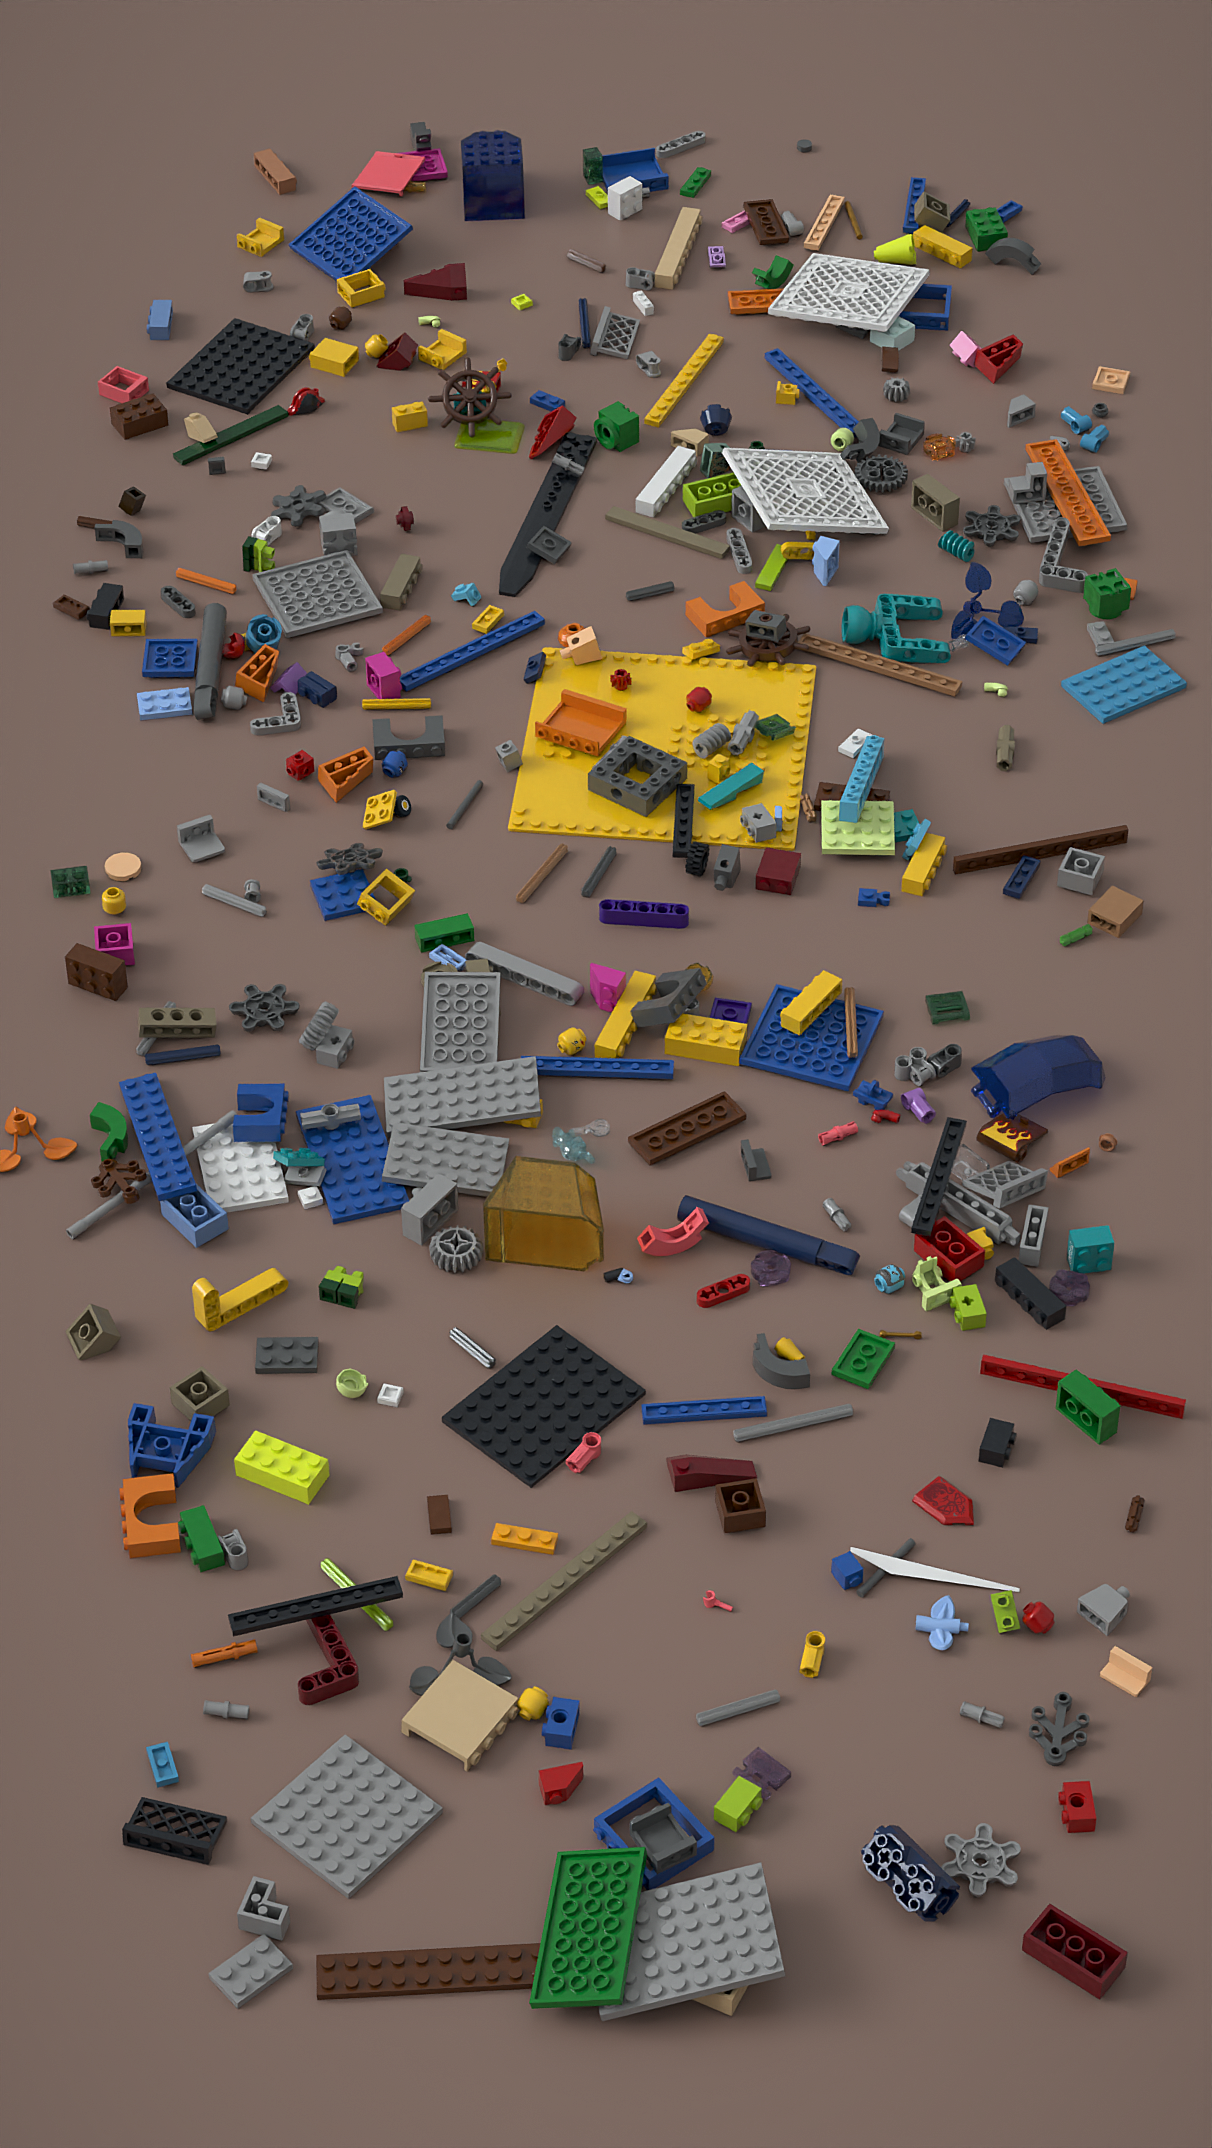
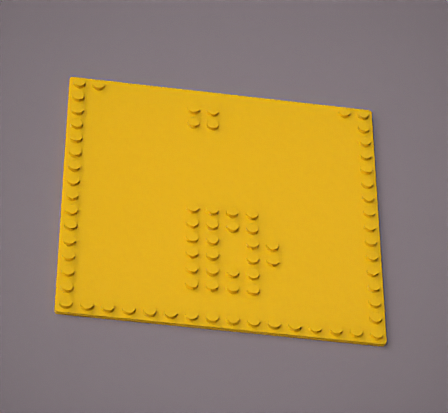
M545 647L542 649L546 659L541 678L537 679L521 757L523 764L519 767L508 824L509 831L673 843L676 790L647 817L588 790V773L592 770V767L610 750V746L617 743L622 736H631L687 762V779L682 784H695L691 844L695 841L713 846H722L724 844L742 848L765 849L767 847L785 851L795 850L800 796L802 794L816 676L815 665L785 663V665L781 666L776 662L757 661L752 667H749L746 660L706 657L692 660L687 656L600 651L602 656L600 660L576 665L573 657L562 659L559 651L562 648ZM618 669L626 670L632 678V684L627 685V689L623 691L616 690L610 682V675H614V672ZM696 687H705L712 694V703L701 713L690 711L686 705V696ZM564 689L627 708L626 724L599 756L535 737V722H544L561 702V692ZM751 710L755 711L759 716V722L754 729L752 741L747 743L743 753H740L738 756L733 755L728 750L730 741L706 758L702 759L695 753L693 740L714 724L720 723L726 726L731 733L732 739L736 723H740L745 713ZM718 753L730 759V773L735 774L750 763L755 764L764 771L762 783L737 793L735 800L711 810L698 801L701 795L718 785L708 779V762ZM635 764L629 770V773H625L623 776L643 784L651 774L639 771ZM762 803L774 819L775 806H781L782 830L776 831V838L756 843L752 836H749L745 826L741 825L740 816H742V808Z

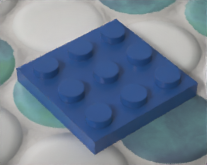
M146 639L142 676L151 678L194 677L198 640Z
M358 869L355 872L344 875L336 874L310 880L311 889L325 921L366 912L357 905L361 893L369 886L363 869ZM371 893L370 896L375 899L374 894Z

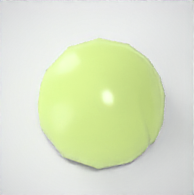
M351 1368L342 1370L336 1379L338 1391L348 1398L360 1397L369 1384L366 1381V1375Z

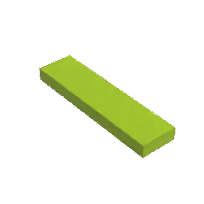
M776 544L755 582V588L771 591L788 561L781 553L780 544Z

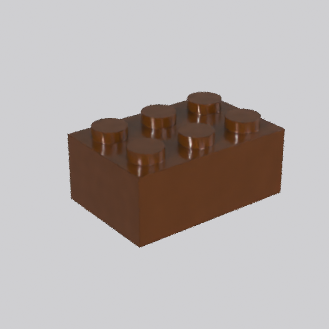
M154 393L110 407L111 424L124 440L169 426L167 409Z
M76 943L65 956L68 984L117 1001L128 988L125 960Z

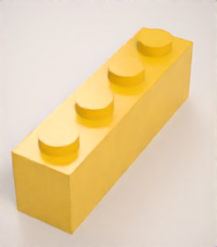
M926 225L913 232L914 247L960 269L972 261L973 248Z
M925 833L902 877V892L923 896L925 890L929 889L931 878L934 879L936 874V867H940L942 855L945 856L947 852L945 837Z
M825 970L818 976H815L813 981L808 986H805L802 992L797 997H794L787 1007L782 1009L780 1013L781 1027L801 1035L842 993V979Z

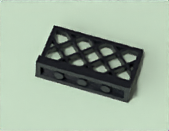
M141 1797L129 1823H125L122 1828L123 1845L209 1865L212 1859V1851L227 1823V1816ZM148 1806L155 1810L145 1814L143 1808ZM174 1812L176 1815L166 1819L164 1813ZM156 1816L161 1818V1821L153 1824L149 1821V1819ZM195 1817L197 1820L187 1823L185 1818ZM144 1821L147 1826L142 1827L135 1824ZM177 1821H181L183 1826L177 1827L175 1829H173L170 1825ZM212 1821L219 1823L218 1826L210 1829L206 1825ZM164 1826L168 1829L167 1832L156 1830ZM198 1826L203 1827L204 1831L194 1834L192 1831L193 1828ZM187 1831L190 1836L185 1837L177 1834ZM206 1836H209V1838L211 1839L210 1842L198 1840Z

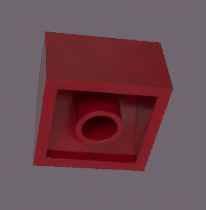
M404 332L388 345V349L380 357L376 366L382 369L401 371L405 367L408 368L413 363L412 358L417 353L418 344Z

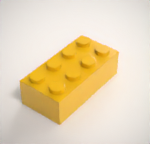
M682 1013L675 1022L669 1023L665 1035V1054L739 1066V1058L747 1042L748 1024Z

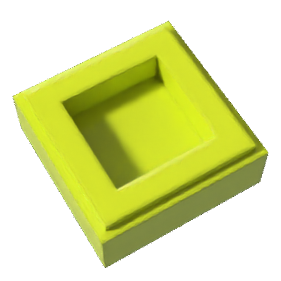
M525 294L511 299V303L519 310L533 306V301Z

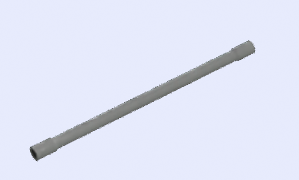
M231 1110L214 1125L184 1145L185 1155H189L216 1134L231 1126L234 1115H237L236 1112ZM149 1171L146 1173L147 1178L144 1181H135L129 1186H133L139 1191L152 1181ZM123 1191L66 1229L67 1235L71 1239L76 1238L90 1225L124 1202Z

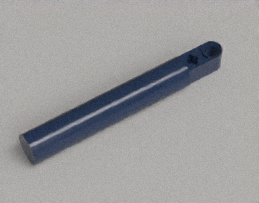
M688 1195L683 1197L678 1209V1221L683 1222L698 1207L703 1209L709 1222L704 1228L705 1230L845 1275L853 1274L860 1259L859 1253L852 1249Z

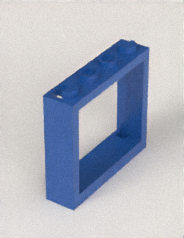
M922 284L912 297L946 300L944 314L902 311L899 317L914 324L915 329L948 331L952 285Z
M659 1777L594 1818L593 1831L597 1834V1839L602 1840L608 1849L629 1848L610 1826L655 1798L660 1805L669 1803L671 1805V1813L689 1836L693 1835L697 1841L696 1856L659 1874L654 1869L650 1871L645 1866L642 1885L647 1891L659 1887L714 1851V1836Z

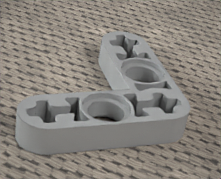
M291 692L282 694L281 707L283 715L252 720L250 722L251 733L254 735H266L300 729L301 718L296 695Z

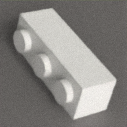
M643 291L634 292L633 302L643 315L654 314V306Z

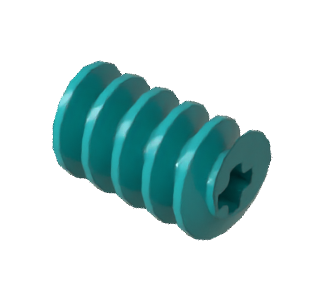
M952 530L946 532L938 542L939 548L965 562H969L974 556V542H969L967 538L964 539L963 536H959V534L954 533Z

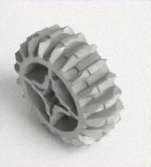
M323 1002L300 1037L299 1043L306 1049L315 1050L338 1015L339 1009L331 1003Z
M458 1225L456 1228L449 1226L447 1230L442 1228L441 1232H436V1235L432 1237L429 1245L430 1257L434 1265H438L440 1269L445 1268L447 1272L453 1270L454 1273L457 1270L464 1272L465 1269L471 1270L472 1266H477L478 1261H481L483 1242L478 1233H474L473 1228L467 1230L466 1226L463 1228H459Z

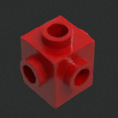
M304 750L286 759L288 775L299 781L315 772L314 758Z

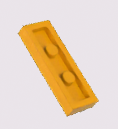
M496 1523L491 1538V1545L554 1555L558 1533Z

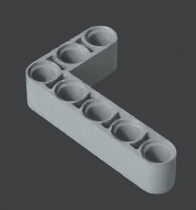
M1060 517L1054 522L1039 572V583L1044 587L1082 593L1084 592L1085 576H1088L1087 572L1059 566L1069 537L1070 525L1067 518Z

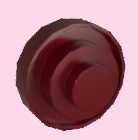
M407 506L401 507L398 515H395L396 524L400 525L404 531H410L411 525L414 524L413 513L408 510Z

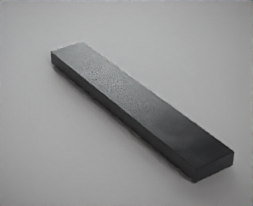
M677 784L672 857L688 858L687 854L689 853V848H691L695 784Z

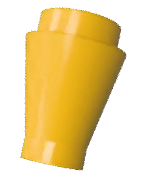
M783 1337L775 1345L774 1350L777 1351V1355L789 1361L805 1359V1356L790 1338Z

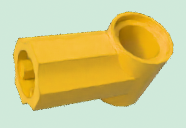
M812 1631L806 1636L799 1670L805 1677L813 1678L819 1674L825 1650V1636L821 1632Z

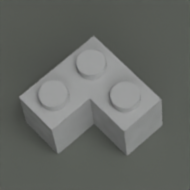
M1043 462L1027 463L1025 477L1009 479L1008 493L1013 504L1045 501L1047 472Z
M253 1876L237 1912L238 1926L240 1930L259 1935L265 1934L267 1937L282 1941L290 1924L289 1906L275 1903L277 1895L274 1881Z

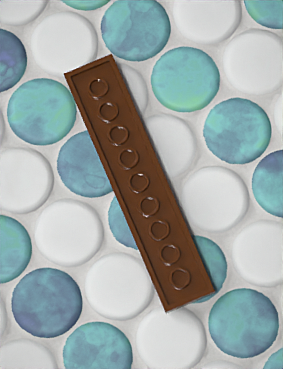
M540 1943L316 1955L317 2000L532 1989Z

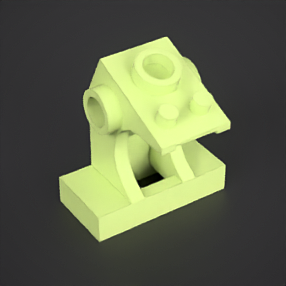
M931 1256L926 1258L927 1261L919 1260L912 1274L913 1284L919 1287L923 1293L922 1307L925 1311L948 1303L949 1297L952 1296V1288L962 1286L958 1279L945 1283L941 1278L942 1271L937 1266V1257L931 1258ZM934 1284L936 1288H930L929 1286Z

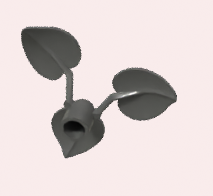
M452 1612L441 1622L436 1633L437 1642L442 1647H453L442 1671L438 1674L437 1670L430 1666L417 1668L411 1675L409 1688L415 1694L422 1696L451 1663L454 1656L463 1658L470 1655L472 1666L475 1667L473 1672L497 1686L510 1681L512 1676L502 1663L492 1657H481L478 1660V1664L476 1663L473 1654L474 1650L471 1649L472 1632Z

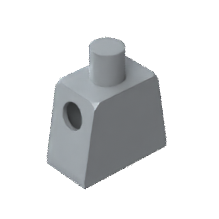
M1103 1584L1078 1598L1077 1613L1108 1636L1126 1616L1128 1608L1127 1598L1130 1596V1593L1124 1586L1115 1591L1108 1584Z

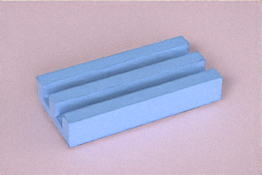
M441 944L429 953V958L435 962H441V964L445 965L450 963L456 967L457 971L464 970L465 961H468L444 944Z

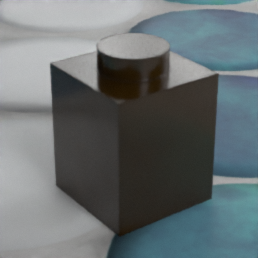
M133 486L123 492L118 507L131 516L141 511L146 495Z

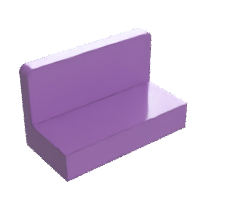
M296 662L289 666L270 688L274 693L283 688L285 692H291L296 695L298 692L297 681L307 673Z

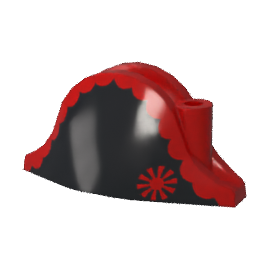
M304 387L294 395L292 404L287 410L288 415H300L315 411L325 402V399L319 396L317 388Z

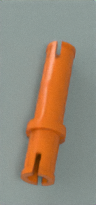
M253 1639L237 1644L232 1642L231 1645L194 1653L191 1654L193 1668L231 1658L236 1660L240 1656L258 1653L256 1641Z

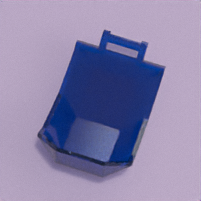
M1054 1035L1014 1043L973 1066L971 1070L980 1082L973 1086L971 1092L975 1097H978L987 1109V1114L990 1118L997 1117L1003 1111L1008 1119L1014 1120L1018 1113L1052 1094L1086 1087L1101 1089L1106 1077L1102 1061L1084 1038L1074 1035ZM986 1089L996 1101L994 1105H992L987 1096L984 1094V1091Z

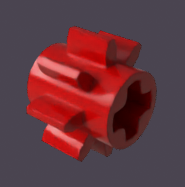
M618 669L614 672V675H610V682L616 690L623 691L627 689V685L632 684V678L626 670Z

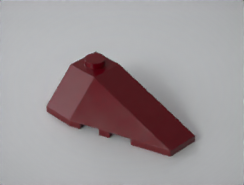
M465 263L447 264L439 270L433 269L430 273L419 274L403 280L404 295L451 301L467 300Z

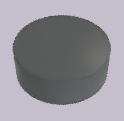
M805 139L799 140L797 142V149L800 152H809L812 149V142Z

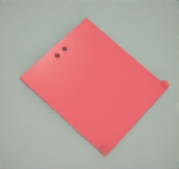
M376 151L352 184V188L355 186L359 189L399 193V196L402 197L403 190L423 164L425 157Z

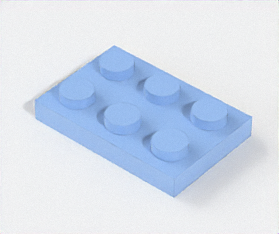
M189 687L137 693L140 720L193 715Z

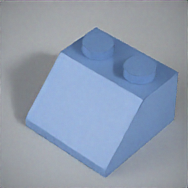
M820 536L818 541H815L813 544L814 557L812 565H814V573L821 584L827 586L839 567L840 541Z

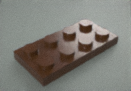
M773 199L743 203V208L759 245L789 242L790 237Z
M819 782L814 802L815 811H821V801H840L846 785ZM871 788L866 801H889L890 791Z

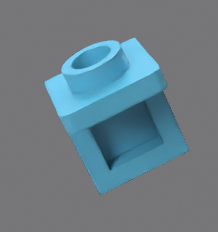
M471 583L458 585L451 597L454 601L467 599L470 606H474L480 600L481 595L475 584Z

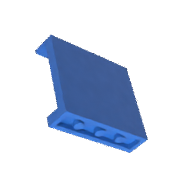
M655 148L597 156V170L607 191L608 187L629 176L641 182L642 188L649 187L650 192L669 189V176L667 173L663 174L655 158Z

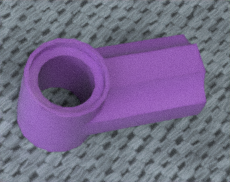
M916 1088L901 1095V1102L906 1110L911 1109L921 1122L927 1124L935 1117L936 1112L926 1101V1096L921 1088Z

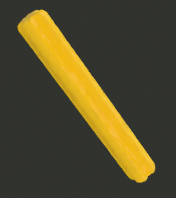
M363 699L362 708L364 710L430 709L431 699Z

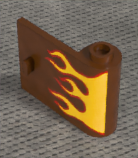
M1009 1109L984 1124L977 1134V1141L1011 1160L1019 1162L1027 1155V1145L1045 1135L1048 1129Z

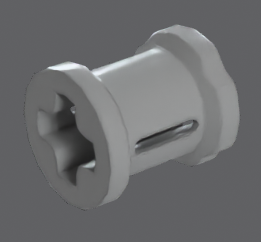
M253 879L247 880L244 885L246 890L244 898L257 903L261 899L259 892L260 882Z

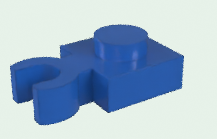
M859 888L858 906L876 907V904L889 906L890 892L877 893V889Z

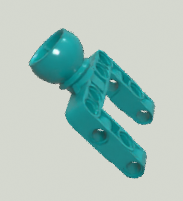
M880 594L877 597L875 610L871 613L858 605H850L844 608L841 627L843 642L856 645L865 642L868 638L870 641L874 638H879L882 657L895 661L946 663L951 659L948 643L923 638H902L899 625L896 623L897 618L913 620L940 619L943 611L941 601L938 598Z

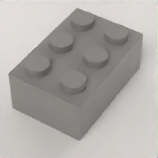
M438 1173L433 1179L428 1181L426 1186L417 1191L414 1197L401 1208L403 1236L422 1246L459 1211L457 1183Z

